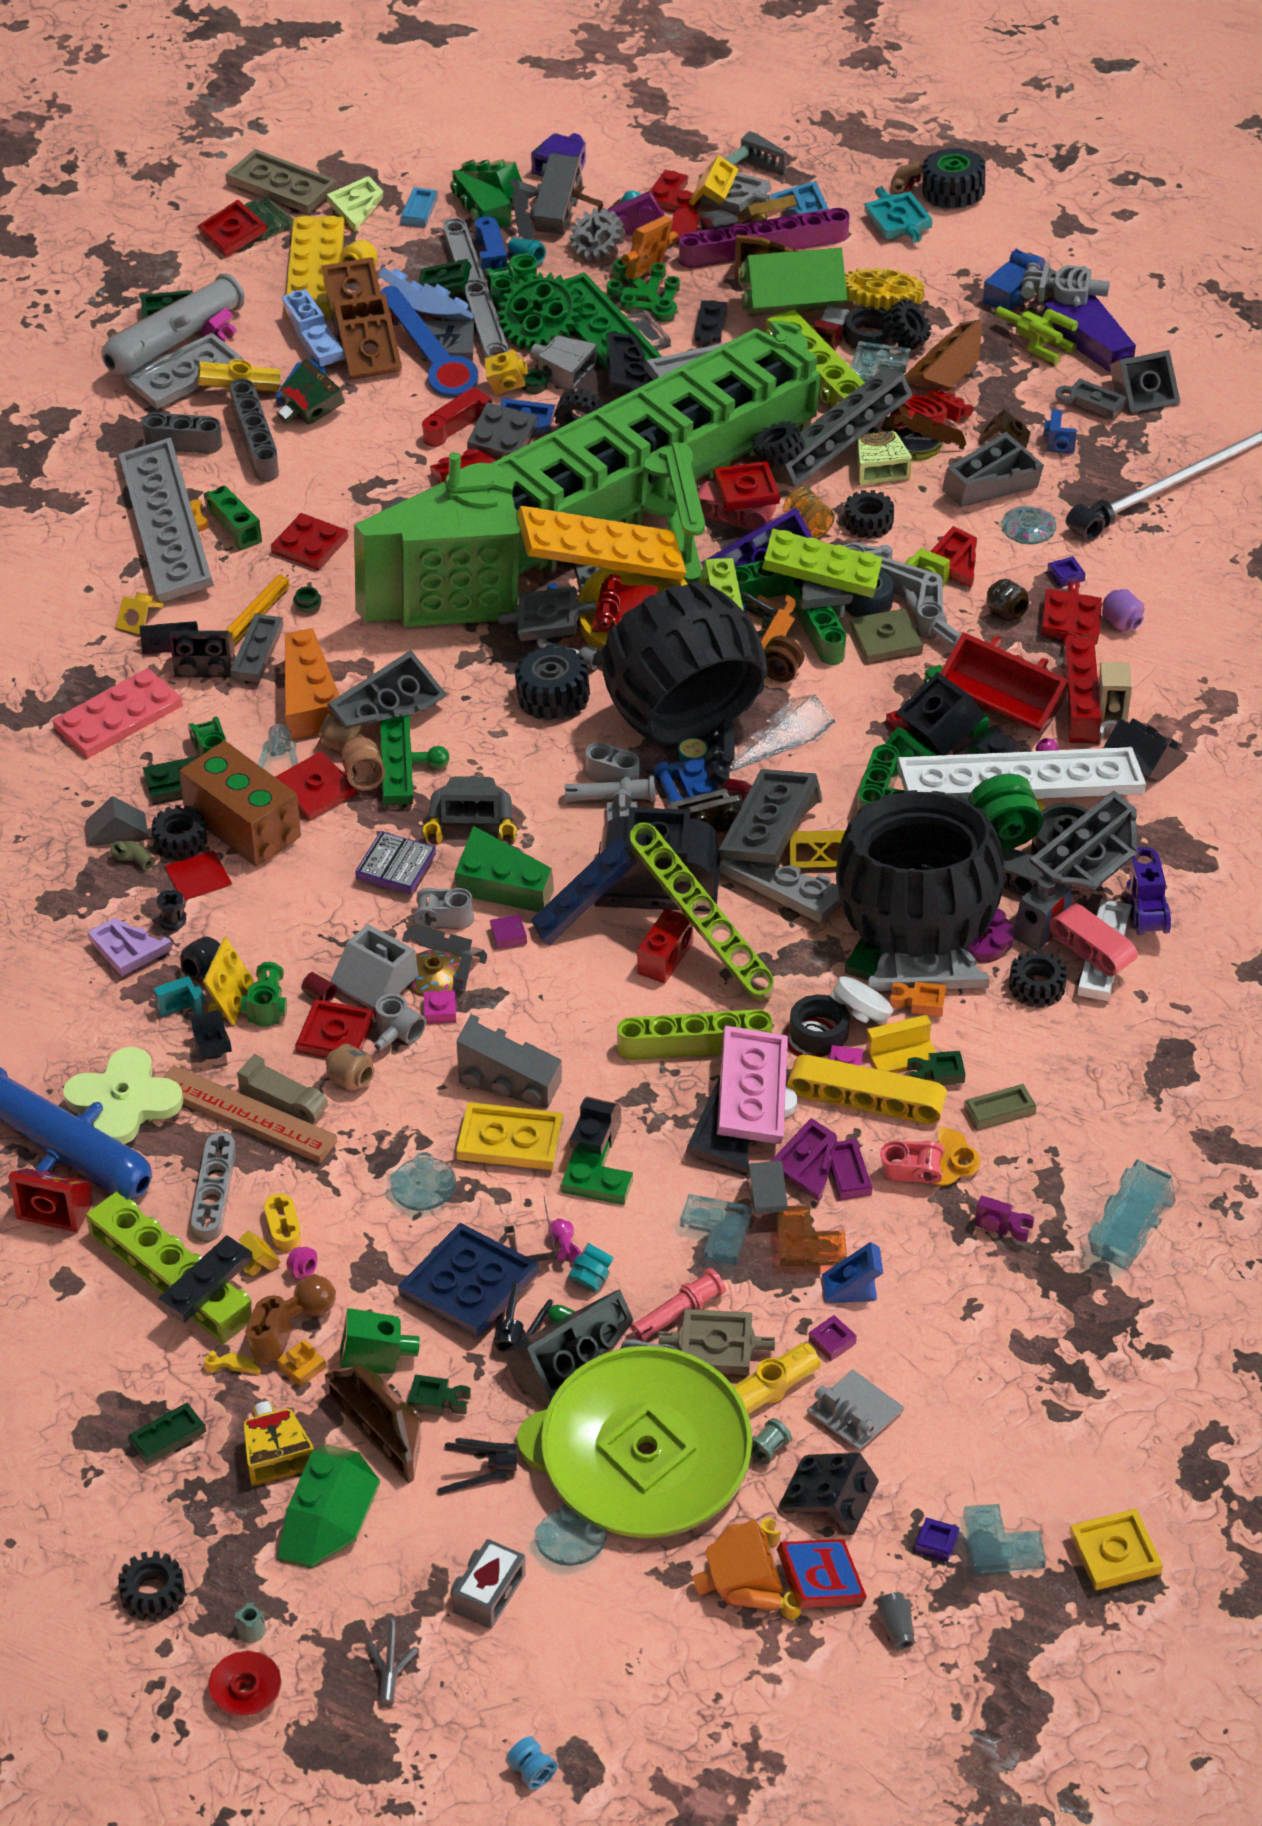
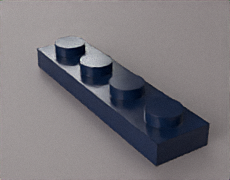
M617 837L531 919L532 924L544 942L549 945L554 942L637 863L634 855L623 840Z

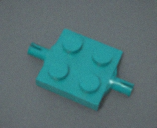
M881 186V189L877 187L875 194L879 199L864 204V212L886 240L908 235L913 243H916V241L920 242L922 235L919 232L932 228L933 219L911 191L891 195L888 194L883 186Z

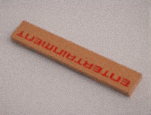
M175 1065L163 1077L174 1080L180 1085L184 1106L319 1164L322 1163L337 1143V1135Z

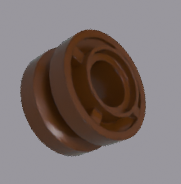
M785 636L771 638L764 649L767 676L779 682L792 680L805 659L801 646Z

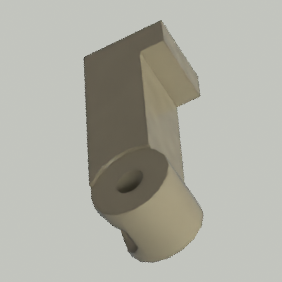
M253 1054L237 1072L240 1094L310 1124H313L328 1107V1101L321 1091L313 1087L307 1088L265 1066L264 1059L256 1054Z

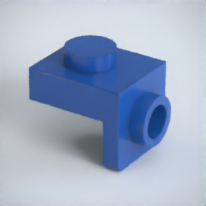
M1051 409L1050 420H1045L1043 436L1048 437L1047 451L1074 453L1077 430L1061 428L1062 410Z

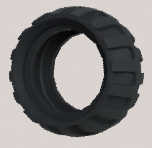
M692 582L688 585H675L666 588L665 591L656 595L652 594L642 600L643 602L635 608L628 610L617 625L610 629L607 634L606 643L602 645L601 649L603 676L609 695L622 717L639 734L661 746L679 745L688 738H707L710 730L714 726L718 727L724 718L731 722L736 721L735 719L754 704L753 701L758 694L762 693L765 687L764 679L767 678L766 658L753 623L729 596L709 584L704 586L698 582Z
M910 790L901 794H888L879 797L877 801L872 804H866L859 809L856 817H852L842 837L836 865V882L840 902L847 920L854 931H858L862 940L869 945L874 944L882 948L884 952L907 954L909 957H922V955L936 954L940 956L949 954L950 951L960 947L963 949L971 945L976 937L982 936L986 932L1002 897L1004 860L996 831L986 814L979 807L975 808L968 800L959 796L956 798L945 795V792L940 791L917 792V790ZM921 864L932 865L935 868H937L930 870H909V868H920Z

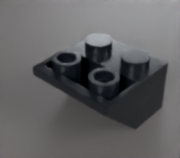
M169 632L174 677H231L230 670L235 656L233 632Z
M1120 718L1103 747H1132L1141 772L1158 781L1163 780L1189 756L1180 750L1182 747L1181 743L1158 733L1159 730L1135 718H1132L1130 722Z

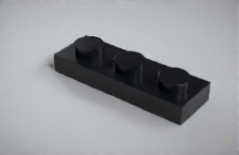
M226 1235L158 1298L159 1307L185 1323L253 1260L252 1251Z

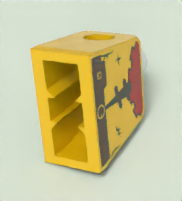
M268 1401L255 1405L253 1408L254 1418L246 1419L243 1422L251 1486L303 1473L314 1448L293 1411L283 1409L275 1412L273 1404Z

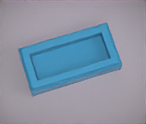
M414 187L400 217L401 224L426 228L438 199V191Z

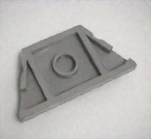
M960 947L950 951L949 954L940 956L933 954L922 955V957H909L907 954H891L886 952L882 954L878 962L877 971L873 976H870L868 986L875 991H892V983L899 982L907 985L909 988H914L915 982L946 985V989L989 988L990 979L986 972L982 973L976 967V959L971 953Z

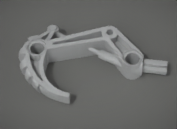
M857 542L843 545L848 549L870 552L875 556L883 557L880 569L891 576L894 582L893 593L904 597L916 617V632L918 636L923 639L939 637L949 646L955 647L962 634L947 624V617L943 609L942 577L939 574L892 560L893 549L889 545L877 547ZM845 604L831 606L837 616L840 618L844 616Z

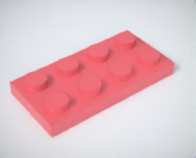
M146 668L52 720L53 727L88 759L182 707L183 701L178 693L153 671Z

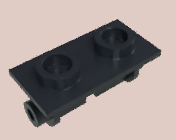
M197 621L139 626L142 654L170 652L169 632L199 631Z

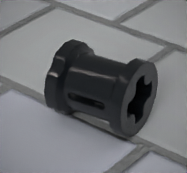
M165 890L157 896V907L161 910L159 915L160 926L170 931L182 928L187 921L186 913L182 910L184 897L177 890Z

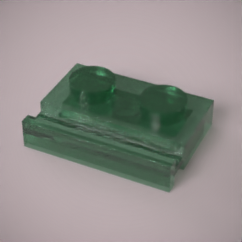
M266 195L262 196L263 200L261 201L255 199L244 204L266 224L267 231L259 236L263 241L285 232L287 227L292 229L294 220Z

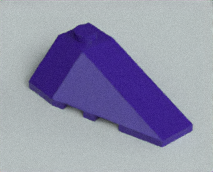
M796 507L764 523L707 559L733 558L735 567L762 561L765 559L772 529L786 530L806 538H810L812 535ZM703 560L702 562H700V564H701L702 567H703V564H704V561H705V560Z

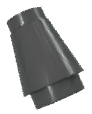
M901 1592L882 1596L876 1602L878 1608L875 1612L894 1648L902 1650L913 1646L915 1639L910 1601L905 1599L904 1594Z

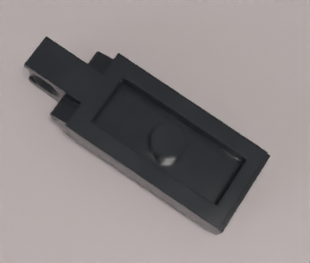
M701 300L695 329V341H700L701 348L712 346L713 342L721 343L728 302Z
M725 718L718 727L714 726L707 736L708 754L706 758L708 760V768L706 769L708 779L715 781L722 787L730 779V764L735 759L734 724Z

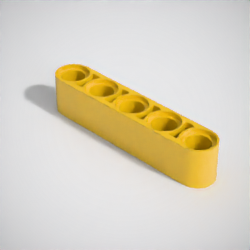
M799 1055L796 1057L787 1082V1087L792 1089L801 1098L930 1125L936 1124L940 1120L947 1098L946 1088L934 1081L811 1055Z

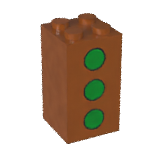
M224 740L179 770L184 807L187 805L191 807V810L194 808L199 810V814L202 813L204 816L206 829L255 867L265 860L272 858L274 854L301 837L297 793Z

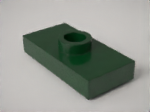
M860 937L845 964V973L869 980L870 976H873L877 971L878 962L882 954L886 952L874 944L869 945Z
M188 1402L129 1434L128 1441L147 1466L206 1433V1426Z

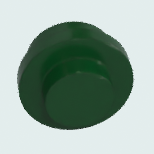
M306 586L296 591L293 604L299 611L312 612L321 606L322 598L315 588Z

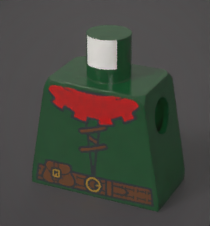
M306 358L281 387L280 393L285 406L277 414L287 425L297 416L305 423L313 424L345 402L342 390Z

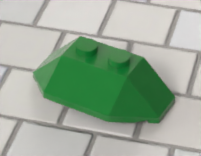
M325 1444L311 1452L287 1507L277 1556L279 1561L312 1569L320 1564L321 1560L336 1554L357 1540L380 1486L379 1478L360 1452Z

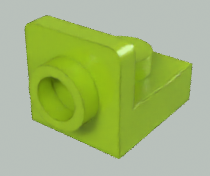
M920 548L905 563L939 574L942 577L943 587L949 581L950 560Z

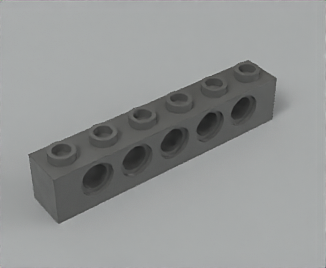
M883 368L800 432L805 448L802 449L803 452L797 454V458L789 460L787 464L782 463L781 466L776 467L774 465L770 468L775 481L797 487L910 399L913 395L904 373Z

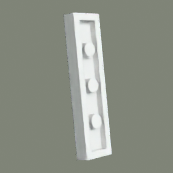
M1101 899L1097 917L1125 936L1132 905ZM1085 960L1078 987V995L1109 1001L1115 975L1113 977L1107 976Z

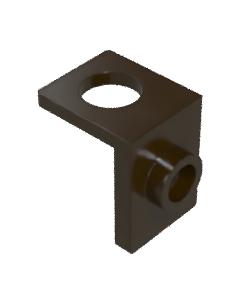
M1005 409L982 426L978 440L980 444H983L1000 431L1002 434L1007 432L1025 449L1027 448L1031 431Z

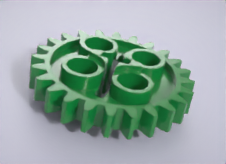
M539 272L537 279H533L532 275L529 274L527 282L519 279L520 286L518 288L513 285L510 286L512 294H503L506 302L499 303L502 310L498 312L500 318L499 325H501L505 337L509 338L512 345L517 343L520 350L527 346L530 352L534 344L546 346L556 336L571 338L569 331L578 330L575 322H582L580 313L583 312L581 297L576 287L572 286L570 280L564 281L562 275L554 278L552 272H549L547 277L544 278L542 273Z

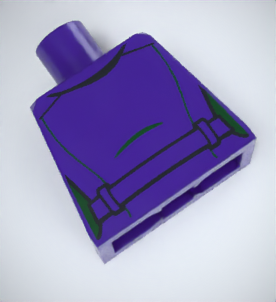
M557 133L552 134L531 152L532 174L541 176L543 164L548 162L550 153L579 157L581 172L586 163V143L577 133H572L569 137Z

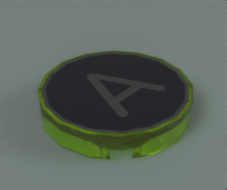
M893 426L891 431L897 433L910 453L912 460H923L936 456L944 444L941 441L907 429V427L896 429Z

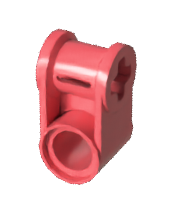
M889 1141L882 1146L880 1151L883 1174L888 1180L893 1182L938 1183L942 1180L943 1173L940 1170V1159L944 1156L945 1148L935 1141ZM893 1160H902L898 1163H891Z

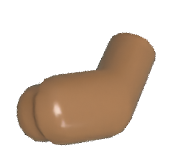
M921 161L900 166L896 170L891 181V187L894 192H903L912 176L922 174Z

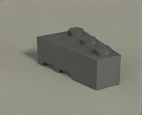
M550 153L548 162L542 166L541 176L543 180L542 184L537 185L536 205L532 204L530 219L534 220L535 231L565 235L573 216L571 212L572 206H577L578 199L573 197V190L578 186L584 187L580 158Z
M1005 432L947 467L942 491L961 507L1037 488L1044 464Z

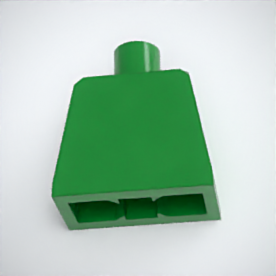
M347 1308L340 1343V1369L361 1365L376 1374L393 1373L396 1371L399 1355L418 1357L419 1336L401 1335V1319L398 1316Z

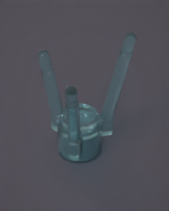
M279 724L270 727L267 741L263 743V751L258 761L259 766L263 768L269 752L272 757H275L276 755H283L287 751L290 754L292 767L298 764L295 751L296 743L291 741V731L288 727Z

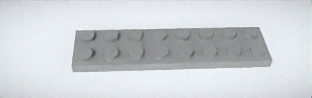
M171 437L120 453L121 465L159 602L162 603L214 586Z

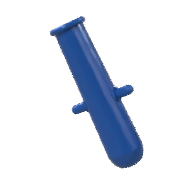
M0 1067V1120L45 1150L47 1155L37 1165L35 1170L49 1172L56 1164L63 1162L111 1195L118 1192L126 1200H133L145 1193L152 1179L151 1165L137 1151L93 1127L92 1122L103 1111V1105L100 1102H93L82 1115L74 1116L8 1077L7 1071Z

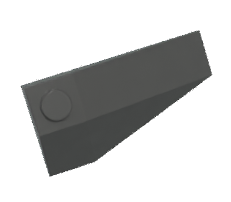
M410 650L329 702L327 706L344 728L426 711L444 699L447 694L412 650Z

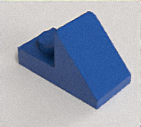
M869 1242L823 1273L825 1301L829 1303H846L876 1300L875 1279L884 1274L880 1247Z

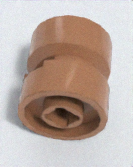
M357 737L349 740L343 746L341 761L350 785L355 789L364 791L376 788L382 783L385 777V767L379 750L371 739Z

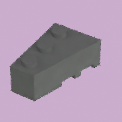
M470 1014L456 1040L459 1083L471 1088L496 1093L499 1096L521 1100L531 1105L549 1108L562 1082V1060L526 1041L522 1046L505 1037L506 1031L498 1028L495 1032L479 1024L480 1018Z

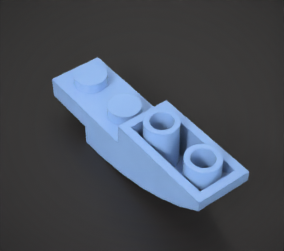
M383 267L378 274L383 280L397 287L417 312L443 320H472L475 314L467 310L469 304L458 297H455L454 300L448 297L451 292L439 284L434 288L427 283L422 286L414 280L412 283H409L406 280L408 275L397 268L391 271Z
M306 289L293 291L281 297L292 326L311 360L317 361L321 367L345 359L344 350L326 326L323 313Z

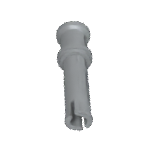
M649 776V779L636 780L624 777V779H621V782L565 784V802L613 800L614 794L618 790L624 789L630 794L631 801L650 800L651 803H655V777Z

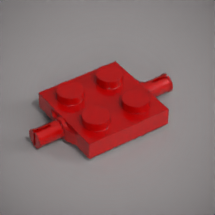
M1074 581L1068 583V592L1046 589L1044 595L1041 635L1063 640V653L1065 637L1094 638L1095 644L1098 643L1102 598L1079 594L1080 584L1077 581L1074 588Z

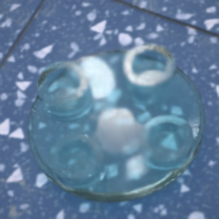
M422 1152L417 1154L413 1160L401 1165L390 1176L391 1192L394 1199L405 1208L416 1211L431 1210L441 1206L452 1196L456 1187V1177L454 1171L447 1163L433 1158L428 1152Z
M566 1503L561 1506L560 1510L545 1517L535 1529L536 1545L540 1553L549 1561L565 1566L580 1565L594 1559L604 1548L607 1537L606 1528L602 1527L601 1529L593 1523L587 1522L570 1509Z

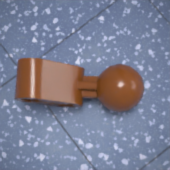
M316 1274L309 1275L296 1285L294 1297L284 1301L282 1297L273 1295L262 1298L257 1302L245 1331L255 1362L270 1364L282 1356L292 1332L291 1319L302 1313L311 1317H319L325 1315L333 1307L336 1300V1290L329 1279Z

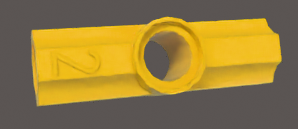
M243 359L231 360L229 364L200 362L198 364L197 385L222 387L230 392V384L234 380L248 379L253 382L256 391L278 392L281 374L280 369L255 367Z
M802 1342L777 1359L766 1358L757 1365L756 1372L734 1385V1388L740 1395L747 1413L750 1414L765 1403L781 1401L785 1397L788 1388L821 1367V1360L818 1358L816 1350L809 1343L804 1344Z

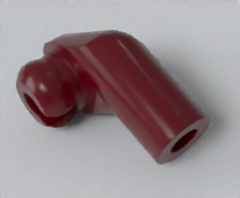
M729 779L723 787L721 786V789L726 788L730 794L742 795L744 802L752 785L743 780Z

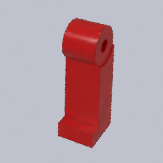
M473 386L437 409L422 421L424 443L432 447L443 445L448 437L477 421L486 403H492V398Z

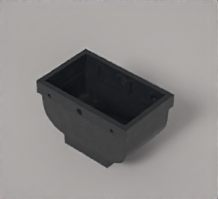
M629 807L628 816L613 818L604 825L598 855L618 837L626 843L637 863L594 903V907L661 910L668 908L680 910L631 847L630 833L633 827L639 823H649L657 829L716 904L718 903L721 858L718 835L710 824L702 820L691 819L690 810ZM642 834L636 839V842L639 845L647 846L652 842L653 838L648 834ZM660 858L655 863V866L661 870H666L672 865L671 860L668 858ZM679 882L674 887V890L680 894H685L691 889V885L687 882ZM701 905L696 907L694 911L710 912V909L707 906Z

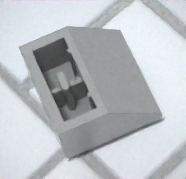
M367 924L346 943L330 982L337 986L339 992L376 1012V1001L381 996L391 993L399 994L419 976L415 949Z

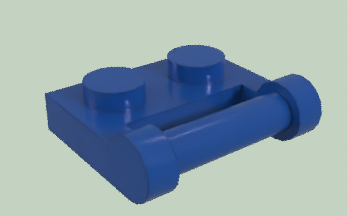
M703 757L673 764L659 762L654 765L652 771L655 778L661 782L669 800L667 803L668 807L670 802L718 790L715 782L708 779L706 770L708 766ZM673 778H678L686 798L679 796L672 780Z

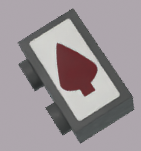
M487 1538L481 1549H476L472 1553L468 1562V1569L463 1577L458 1576L452 1585L450 1596L453 1597L454 1613L492 1629L526 1576L525 1555Z

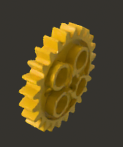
M866 267L865 270L856 268V271L849 270V273H845L847 301H855L856 305L864 304L866 308L874 306V309L883 307L887 310L903 299L913 300L914 305L916 303L921 304V300L924 299L925 284H922V280H916V276H909V273L901 274L899 273L900 270H890L889 268L881 270L879 267L873 270L869 267Z

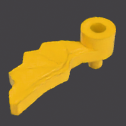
M210 1351L204 1360V1370L208 1373H215L220 1367H228L232 1371L247 1372L254 1375H260L261 1371L259 1366L254 1364V1359L247 1358L243 1353L235 1354L232 1352L219 1358L215 1351Z

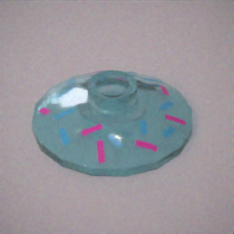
M1019 506L1010 509L1001 520L1002 531L1013 541L1023 544L1045 542L1054 535L1057 528L1056 520L1051 513L1035 506Z

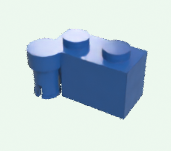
M1018 248L1015 251L1013 250L1009 261L984 281L983 303L996 309L1001 306L1011 312L1017 306H1021L1024 300L1027 299L1021 295L1022 280L1027 265L1029 263H1036L1040 266V270H1043L1045 259L1036 254L1029 255Z

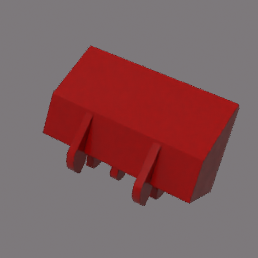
M963 632L940 674L967 692L976 703L1041 732L1054 719L1067 696L1069 680L1048 671L1046 666L1049 660L1042 657L1038 664L1035 665L1024 660L1022 656L1013 655L1002 650L999 646L1001 638L994 636L989 644Z

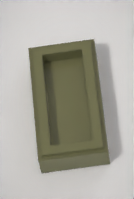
M1024 1083L964 1101V1109L977 1131L1036 1114L1037 1109Z

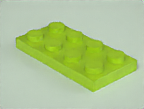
M772 529L762 569L873 598L883 557L875 556L870 552L848 549L843 545L825 543L816 538L795 535L786 530Z

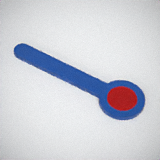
M395 286L384 287L381 290V294L386 293L389 310L432 364L428 371V382L433 391L441 396L454 398L473 386L476 387L479 380L476 365L465 357L450 356L400 290Z

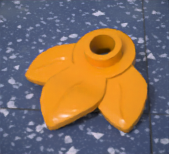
M939 1127L937 1133L938 1143L944 1146L945 1151L944 1156L940 1159V1170L943 1173L942 1180L934 1185L946 1186L953 1184L959 1177H969L975 1174L980 1168L981 1160L979 1153L967 1145L966 1138L962 1133L951 1128ZM962 1160H967L970 1162L967 1165L959 1164V1162Z

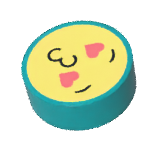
M688 738L679 744L678 757L681 762L701 757L705 761L707 760L708 746L703 740Z

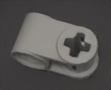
M423 888L417 893L418 909L414 912L413 918L417 925L431 929H465L473 924L472 896L468 890L463 888Z

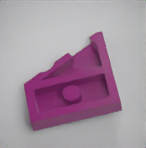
M651 191L607 210L609 213L614 211L617 217L620 218L625 235H633L637 228L665 215Z
M810 1118L771 1161L782 1160L784 1178L817 1201H820L823 1197L835 1152L837 1135L813 1118Z

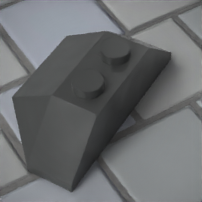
M1113 790L1030 859V863L1053 882L1095 890L1136 856L1137 809Z

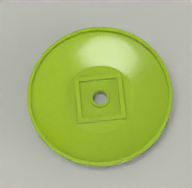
M627 1347L610 1351L588 1361L574 1371L558 1388L548 1406L543 1421V1461L547 1475L560 1498L570 1509L587 1522L603 1530L628 1537H666L686 1532L707 1522L718 1514L736 1495L745 1479L751 1460L752 1429L750 1418L734 1386L723 1374L702 1359L667 1347ZM650 1442L657 1449L651 1454H642L638 1451L637 1447L641 1443Z

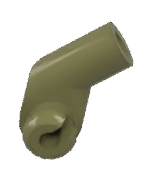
M115 841L110 847L111 854L119 861L137 862L143 870H149L155 864V859L137 842Z

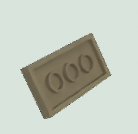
M254 149L225 174L227 183L307 214L327 198V194L337 189V180Z

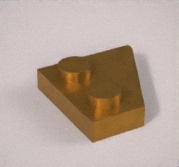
M792 195L748 205L735 215L738 218L737 225L766 220L770 216L797 205L795 196Z

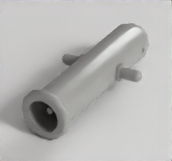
M220 273L214 282L112 335L101 350V358L104 365L109 371L117 375L135 372L203 329L209 319L225 308H228L229 311H239L245 304L242 286L230 274Z

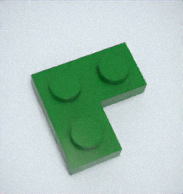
M609 1141L606 1142L601 1155L573 1149L561 1183V1193L625 1205L633 1182V1172L604 1167L610 1151Z

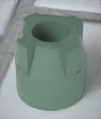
M248 1602L239 1612H235L237 1635L246 1643H255L261 1640L266 1633L264 1612L255 1607L252 1602Z

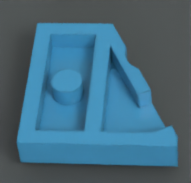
M816 181L770 194L772 195V200L795 196L797 205L783 211L788 215L829 209Z

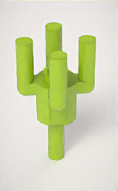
M1001 306L995 311V316L1016 325V333L1030 340L1027 345V351L1054 365L1060 362V355L1041 347V345L1047 342L1070 353L1076 349V343L1063 338L1062 333L1053 329V322L1071 331H1075L1078 327V321L1052 309H1047L1042 317L1029 311L1024 312L1020 316Z

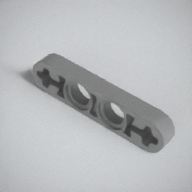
M215 1133L205 1143L191 1217L192 1232L199 1241H213L222 1232L236 1158L235 1140L228 1133ZM219 1147H223L222 1158L217 1157L216 1151L219 1150ZM218 1169L225 1172L219 1178L208 1176V1173L212 1170ZM208 1195L220 1197L217 1202L212 1204L203 1201ZM206 1215L211 1218V1223H209L208 1227H204Z

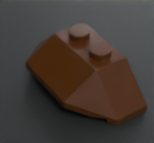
M361 1365L326 1373L327 1396L408 1483L412 1482L415 1479L421 1445L420 1424L422 1423V1418L419 1412L413 1406L408 1407L403 1402L400 1393L394 1385H387L378 1374Z

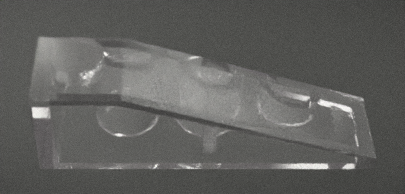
M816 694L793 697L766 720L767 726L755 731L750 736L754 741L752 744L746 743L734 752L735 759L730 764V772L813 740L816 742L820 741L830 733L828 728L836 721Z

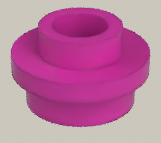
M308 1246L294 1248L288 1255L286 1262L287 1269L291 1272V1275L299 1280L311 1275L317 1267V1253Z

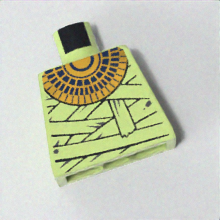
M872 427L858 438L857 466L859 485L911 479L912 457L896 432L881 433L878 428Z

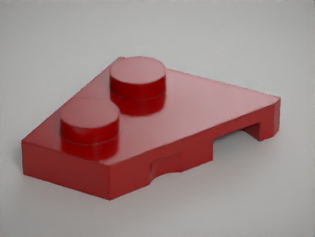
M470 449L463 452L460 458V469L476 463L491 464L496 460L478 449ZM449 457L442 458L437 464L430 466L432 477L441 483L446 481V476L449 475Z
M952 526L930 552L950 560V578L970 588L973 586L977 537Z

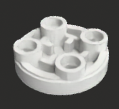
M840 977L830 994L838 1003L847 1004L853 1008L851 1014L864 1023L872 1019L874 1022L884 1025L893 1013V1007L882 995L862 982L849 977Z

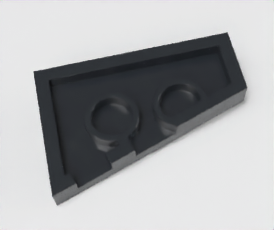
M608 332L606 347L610 391L630 393L653 381L644 369L646 363L645 353L635 336Z
M719 1076L688 1143L686 1153L746 1176L749 1165V1139L717 1134Z

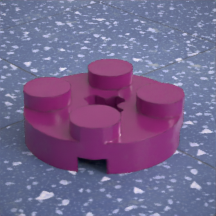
M997 908L994 918L985 932L987 938L978 936L971 945L964 948L971 953L977 962L998 960L1004 956L1005 951L1010 950L1013 946L1014 929L1011 922L1005 918V912Z

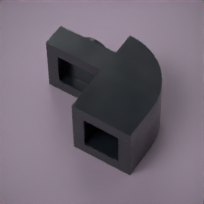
M586 1096L580 1105V1116L570 1137V1148L599 1155L602 1154L607 1141L610 1142V1148H612L621 1126L620 1104Z

